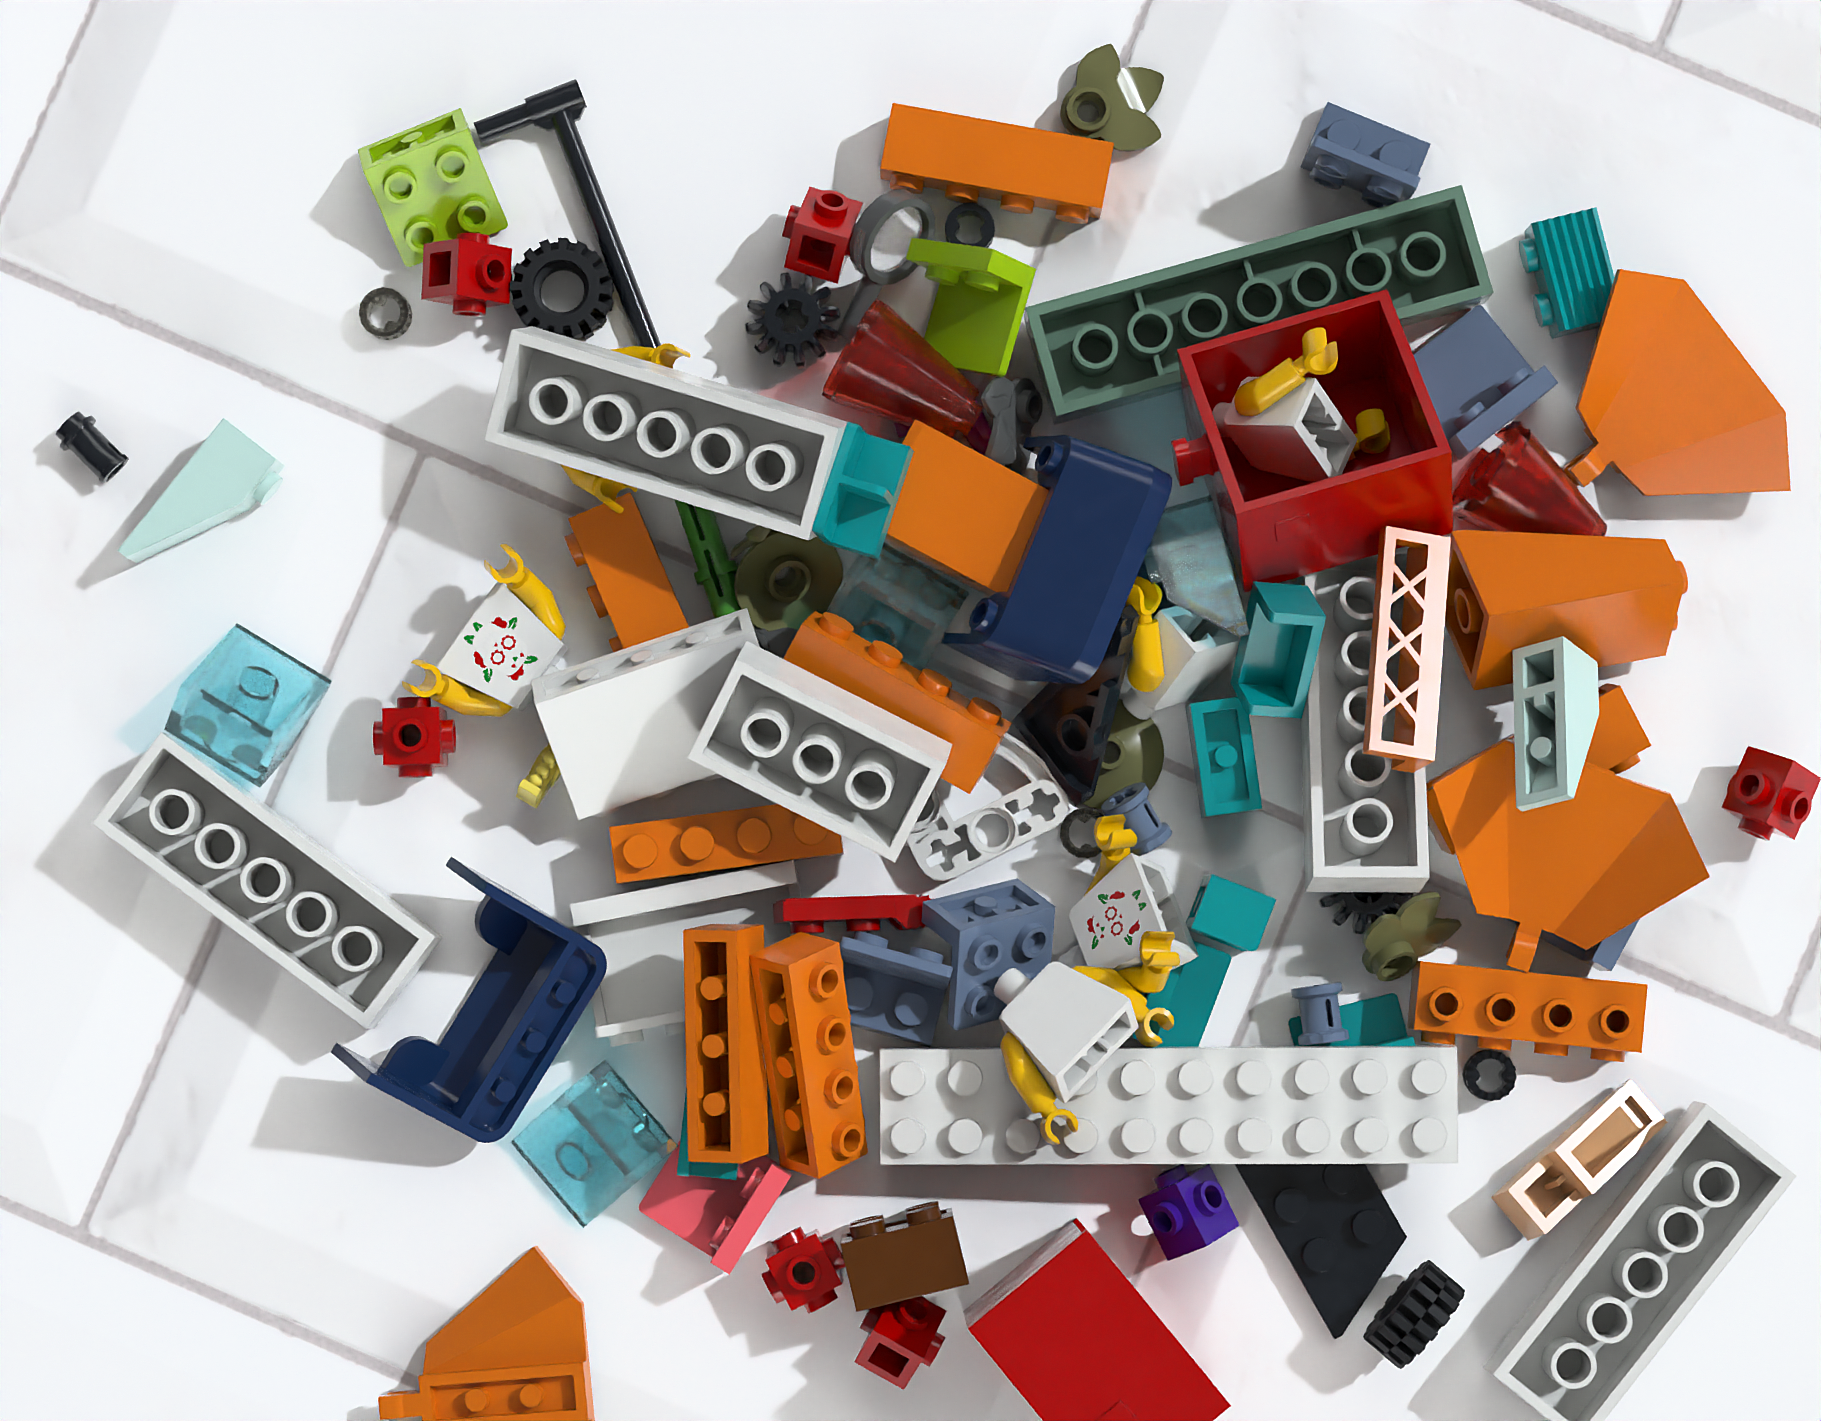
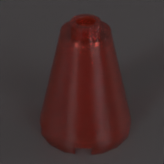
M876 299L857 325L859 329L849 344L846 343L823 386V393L821 395L829 399L830 402L909 427L912 426L916 419L952 439L958 431L968 436L984 409V406L976 402L981 391L892 307Z
M1513 421L1499 430L1495 436L1503 442L1490 453L1482 447L1461 474L1452 490L1453 501L1457 503L1453 505V514L1486 531L1605 536L1607 532V524L1533 432L1521 421Z

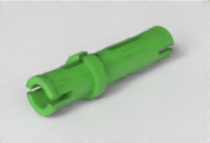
M675 500L681 523L698 569L694 573V578L697 586L703 585L714 619L741 610L738 606L734 589L735 574L738 566L736 560L729 559L714 511Z

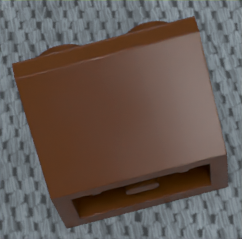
M932 1201L906 1208V1219L885 1224L883 1214L850 1222V1232L842 1234L840 1246L856 1312L969 1284L952 1207L940 1210L939 1202Z

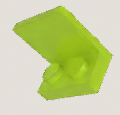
M461 108L357 149L363 173L406 267H412L423 262L424 243L456 239V234L480 233L489 236L507 228V219L477 151L469 125Z
M911 238L906 260L926 268L924 277L940 283L919 353V361L932 366L1004 377L1007 373L1036 269L992 248Z

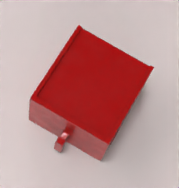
M1387 289L1177 349L1186 427L1190 441H1187L1185 437L1171 441L1176 478L1179 486L1182 487L1194 483V478L1203 476L1244 593L1252 590L1253 581L1280 583L1377 555L1379 532L1385 526L1439 536L1450 534L1453 531L1452 451ZM1324 328L1326 330L1327 345L1333 341L1337 342V365L1331 373L1316 375L1308 372L1304 376L1317 379L1354 434L1357 433L1356 417L1358 414L1368 409H1381L1389 426L1390 443L1386 450L1381 453L1371 454L1363 452L1361 449L1354 452L1356 458L1347 462L1341 475L1317 482L1259 470L1248 462L1231 437L1220 436L1212 411L1219 402L1232 403L1241 381L1247 377L1263 376L1290 357L1295 361L1303 355L1302 337L1310 329ZM1396 545V546H1395V549H1398V548H1401V547H1405V546Z
M1077 1217L963 1311L967 1329L1043 1421H1214L1231 1407V1404Z

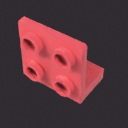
M679 1141L640 1202L639 1211L711 1256L712 1260L710 1263L730 1275L793 1172L781 1167L779 1163L764 1155L739 1164L737 1180L692 1175L689 1177L677 1175Z

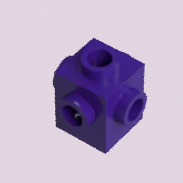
M1184 1164L1175 1166L1154 1177L1153 1180L1157 1188L1137 1199L1167 1261L1207 1247L1240 1226L1210 1164L1187 1172Z

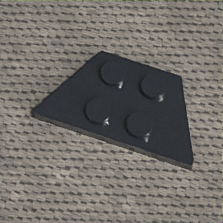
M1234 1164L1332 1338L1337 1339L1341 1337L1407 1238L1366 1164Z

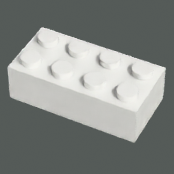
M746 641L687 759L896 862L946 766L953 744Z

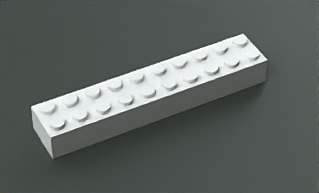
M1453 1045L1119 1047L1065 1104L1056 1098L1054 1104L1057 1109L1071 1111L1078 1120V1130L1073 1133L1063 1118L1054 1117L1050 1126L1052 1133L1060 1142L1059 1145L1049 1144L1043 1139L1040 1133V1123L1043 1117L1040 1113L1035 1114L1031 1112L1010 1081L1000 1047L880 1049V1165L1459 1164L1457 1047Z

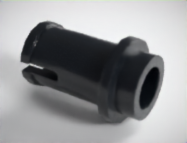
M78 411L60 426L55 435L61 440L60 448L63 451L70 449L104 484L120 472L129 458L122 454L94 426L96 419L92 415L85 417Z

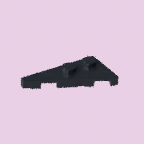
M1132 605L1123 609L1103 660L1089 680L1082 684L1048 682L1012 720L1034 752L1045 762L1052 776L1075 806L1090 800L1095 793L1140 617Z

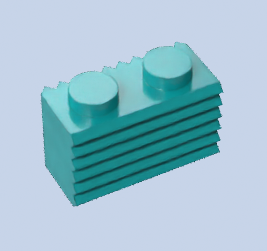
M1597 207L1531 223L1524 231L1525 240L1519 241V253L1525 272L1527 274L1535 273L1539 294L1533 295V307L1539 326L1541 328L1548 326L1552 339L1599 328L1615 277Z

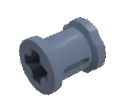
M1143 782L1134 783L1119 790L1101 806L1105 816L1119 814L1125 816L1124 830L1131 829L1137 836V843L1134 847L1130 848V853L1137 856L1147 854L1159 847L1173 833L1166 822H1161L1147 799L1149 789Z
M1342 982L1291 989L1292 998L1298 999L1303 1031V1034L1298 1036L1299 1045H1312L1349 1039L1348 1030L1342 1028L1337 995L1343 991Z

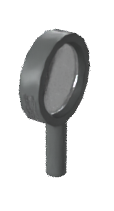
M905 189L891 190L877 197L864 210L854 227L850 240V260L855 270L863 274L838 329L839 335L850 341H858L882 286L895 284L903 280L919 266L906 260L911 238L933 240L935 215L930 205Z

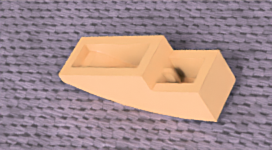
M1631 1079L1627 1080L1543 1149L1491 1198L1528 1241L1543 1236L1583 1198L1593 1195L1668 1122Z

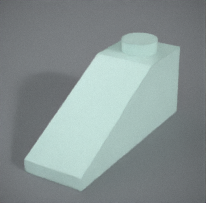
M223 417L117 551L126 558L138 563L251 510L257 501L262 505L265 504L282 484L283 478L279 476V473L285 465Z
M1564 636L1512 650L1516 808L1520 811L1574 799L1599 716L1598 662Z

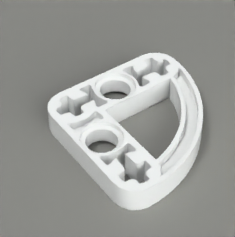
M1006 733L995 754L1017 768L1031 783L953 821L935 785L930 794L934 803L931 815L923 821L916 822L906 840L918 866L931 879L938 881L954 879L1054 829L1063 822L1067 815L1069 805L1067 795L1052 776L1045 762L1033 750L1010 734ZM1041 789L1045 796L1055 794L1059 804L1052 808L1054 818L1045 821L1039 814L1025 820L1024 823L1031 831L1020 836L1016 819L1005 807V804L1016 800L1019 812L1034 802L1031 794L1034 791ZM985 815H999L1008 823V838L1000 846H986L977 838V823ZM965 825L969 842L980 853V857L969 861L967 850L952 858L954 868L950 871L944 872L940 865L930 867L926 861V858L933 853L930 844L936 840H941L942 844L946 847L961 841V838L954 830Z

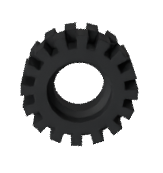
M558 238V242L550 243L548 239L539 242L541 247L534 251L529 248L523 254L525 257L521 264L517 262L513 269L515 277L514 281H510V292L513 297L511 301L514 309L527 327L533 326L573 339L585 337L587 340L594 335L593 331L598 326L601 328L607 322L606 315L613 308L614 301L612 296L614 285L607 266H605L602 258L595 250L591 251L587 244L578 240L577 243L570 242L568 238ZM557 271H569L576 274L584 285V295L577 307L567 312H556L549 309L541 298V288L545 279Z
M1431 1260L1424 1261L1409 1274L1406 1281L1403 1280L1398 1285L1395 1293L1387 1298L1383 1308L1377 1311L1373 1317L1375 1319L1367 1326V1331L1364 1333L1363 1338L1398 1369H1402L1406 1364L1409 1365L1417 1354L1420 1355L1425 1350L1429 1341L1432 1342L1436 1338L1437 1332L1441 1327L1448 1323L1451 1319L1449 1316L1457 1310L1460 1305L1459 1302L1464 1298L1465 1289Z

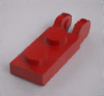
M916 894L785 898L773 904L774 924L790 923V934L799 932L807 934L824 933V922L846 921V932L880 931V920H886L897 931L917 930V928L922 929L926 926L921 922L923 901L931 899L929 895L923 896V894H920L918 897Z

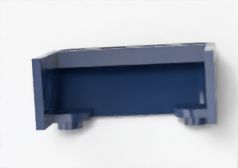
M1068 435L1027 437L1023 448L1037 455L1035 460V470L1038 472L1037 481L1040 486L1048 489L1049 492L1007 592H996L989 598H982L976 604L969 620L970 633H945L941 643L1014 680L1082 684L1093 676L1103 660L1172 490V477L1169 473L1150 463Z
M451 856L445 866L486 894L475 914V929L485 942L498 949L439 1045L421 1036L405 1037L390 1049L381 1065L337 1042L332 1048L331 1053L365 1083L478 1142L491 1143L503 1138L512 1129L602 982L607 969V960L603 950L595 943L521 896Z

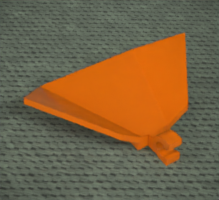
M1617 269L1575 406L1586 427L1583 431L1593 443L1560 469L1573 487L1579 485L1585 487L1610 464L1617 474H1622L1643 496L1791 491L1786 411L1684 279Z
M1503 739L1432 783L1476 913L1517 921L1505 955L1507 966L1529 972L1542 930L1553 933L1588 950L1710 877L1671 793L1617 776L1614 771L1584 762L1574 799L1520 811L1516 808L1515 742Z
M534 1246L426 1343L423 1374L418 1376L419 1391H392L387 1393V1395L378 1397L380 1420L422 1416V1421H595L584 1302L539 1247Z

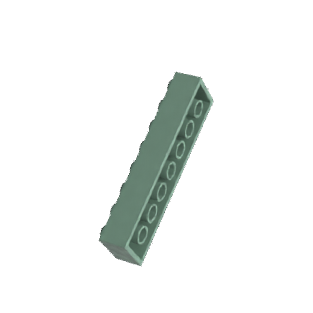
M1458 185L1025 307L1023 319L1054 425L1181 390L1177 349L1386 289L1402 327L1485 304L1494 291L1463 186Z

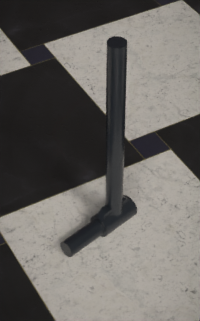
M577 80L568 81L524 98L525 103L473 122L481 143L531 124L548 132L555 131L636 343L641 347L657 348L660 346L659 337L575 123L581 120L585 108H587Z

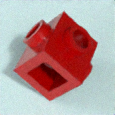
M809 186L801 207L791 204L785 221L782 237L790 239L784 268L838 284L846 261L850 257V240L854 227L859 220L863 202L847 198L837 191L820 190Z
M480 233L456 234V239L424 243L421 300L453 305V314L471 317L485 316L486 307L508 305L510 303V281H512V248L490 244V236Z
M430 697L397 698V708H382V721H374V754L383 755V765L390 768H398L399 778L433 777L432 767H448V753L456 752L455 720L447 719V710L441 707H431ZM409 725H416L421 731V739L416 745L408 747L403 743V730Z
M1748 746L1736 774L1729 781L1727 795L1721 808L1739 818L1740 822L1737 828L1751 836L1770 841L1774 833L1795 840L1802 823L1810 814L1812 799L1819 786L1821 777L1795 760Z
M800 1226L771 1242L775 1251L767 1255L765 1262L769 1270L761 1273L776 1304L786 1300L791 1311L804 1305L809 1314L838 1298L834 1288L843 1284L844 1278L840 1270L845 1268L843 1254L833 1236L823 1240L818 1229L805 1235ZM799 1262H808L813 1266L815 1276L811 1281L801 1283L794 1278L793 1267Z
M924 1296L869 1309L859 1327L867 1332L868 1335L854 1362L904 1390L920 1363L930 1367L946 1338L938 1333L937 1330L947 1310L930 1302Z

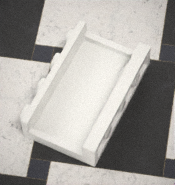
M747 608L531 680L535 706L578 820L589 816H608L618 811L622 805L643 798L658 799L670 794L676 787L696 780L711 781L722 777L687 759L745 642L748 641L760 647Z
M790 860L570 904L574 927H577L578 933L599 946L607 960L605 976L591 998L596 1026L594 1027L596 1039L609 1036L611 1047L644 1041L643 1029L665 1025L666 1036L685 1033L683 930L708 924H764V948L794 935L790 934V923L774 924L773 904L785 898H802L795 861Z

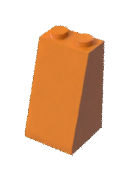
M915 419L902 442L903 445L910 446L914 453L885 541L896 550L989 597L996 592H1007L1049 490Z
M1457 530L1451 532L1445 626L1473 690L1512 684V650L1564 636L1597 661L1598 668L1666 656L1672 631H1675L1678 626L1677 612L1682 594H1685L1688 589V577L1683 563L1680 560H1675L1665 539Z

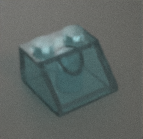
M1212 495L1165 508L1144 557L1151 585L1162 582L1168 601L1238 637L1250 634L1242 599Z
M884 542L878 560L861 554L858 555L847 571L827 612L847 620L854 628L852 632L872 643L874 640H878L893 646L901 652L904 662L922 671L929 665L941 645L944 634L948 633L970 592Z
M236 623L180 685L164 730L261 788L289 755L329 690L332 680Z
M603 1060L566 1090L510 1142L583 1228L678 1147L663 1125L655 1119L628 1087L625 1080L615 1072L606 1060Z

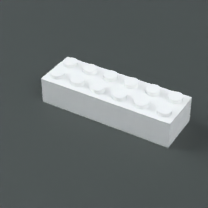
M531 326L511 330L483 441L785 534L810 540L817 537L812 532V527L848 422Z
M1407 546L1395 549L1394 562L1404 576L1406 575L1407 549L1409 548ZM1378 554L1297 578V585H1307L1326 615L1302 719H1300L1305 892H1420L1430 878L1426 766L1413 773L1392 770V758L1363 754ZM1394 583L1392 586V594L1398 590ZM1403 595L1391 604L1390 613L1391 620L1400 631L1402 629ZM1388 639L1389 650L1392 646H1394L1390 639ZM1399 651L1387 659L1386 675L1396 688L1398 683ZM1384 694V705H1386L1390 700ZM1395 707L1383 716L1381 740L1393 742Z
M160 732L92 822L95 827L365 1029L375 1028L443 938L178 738L170 734Z
M1693 1101L1483 1368L1549 1421H1605L1797 1175L1707 1103Z

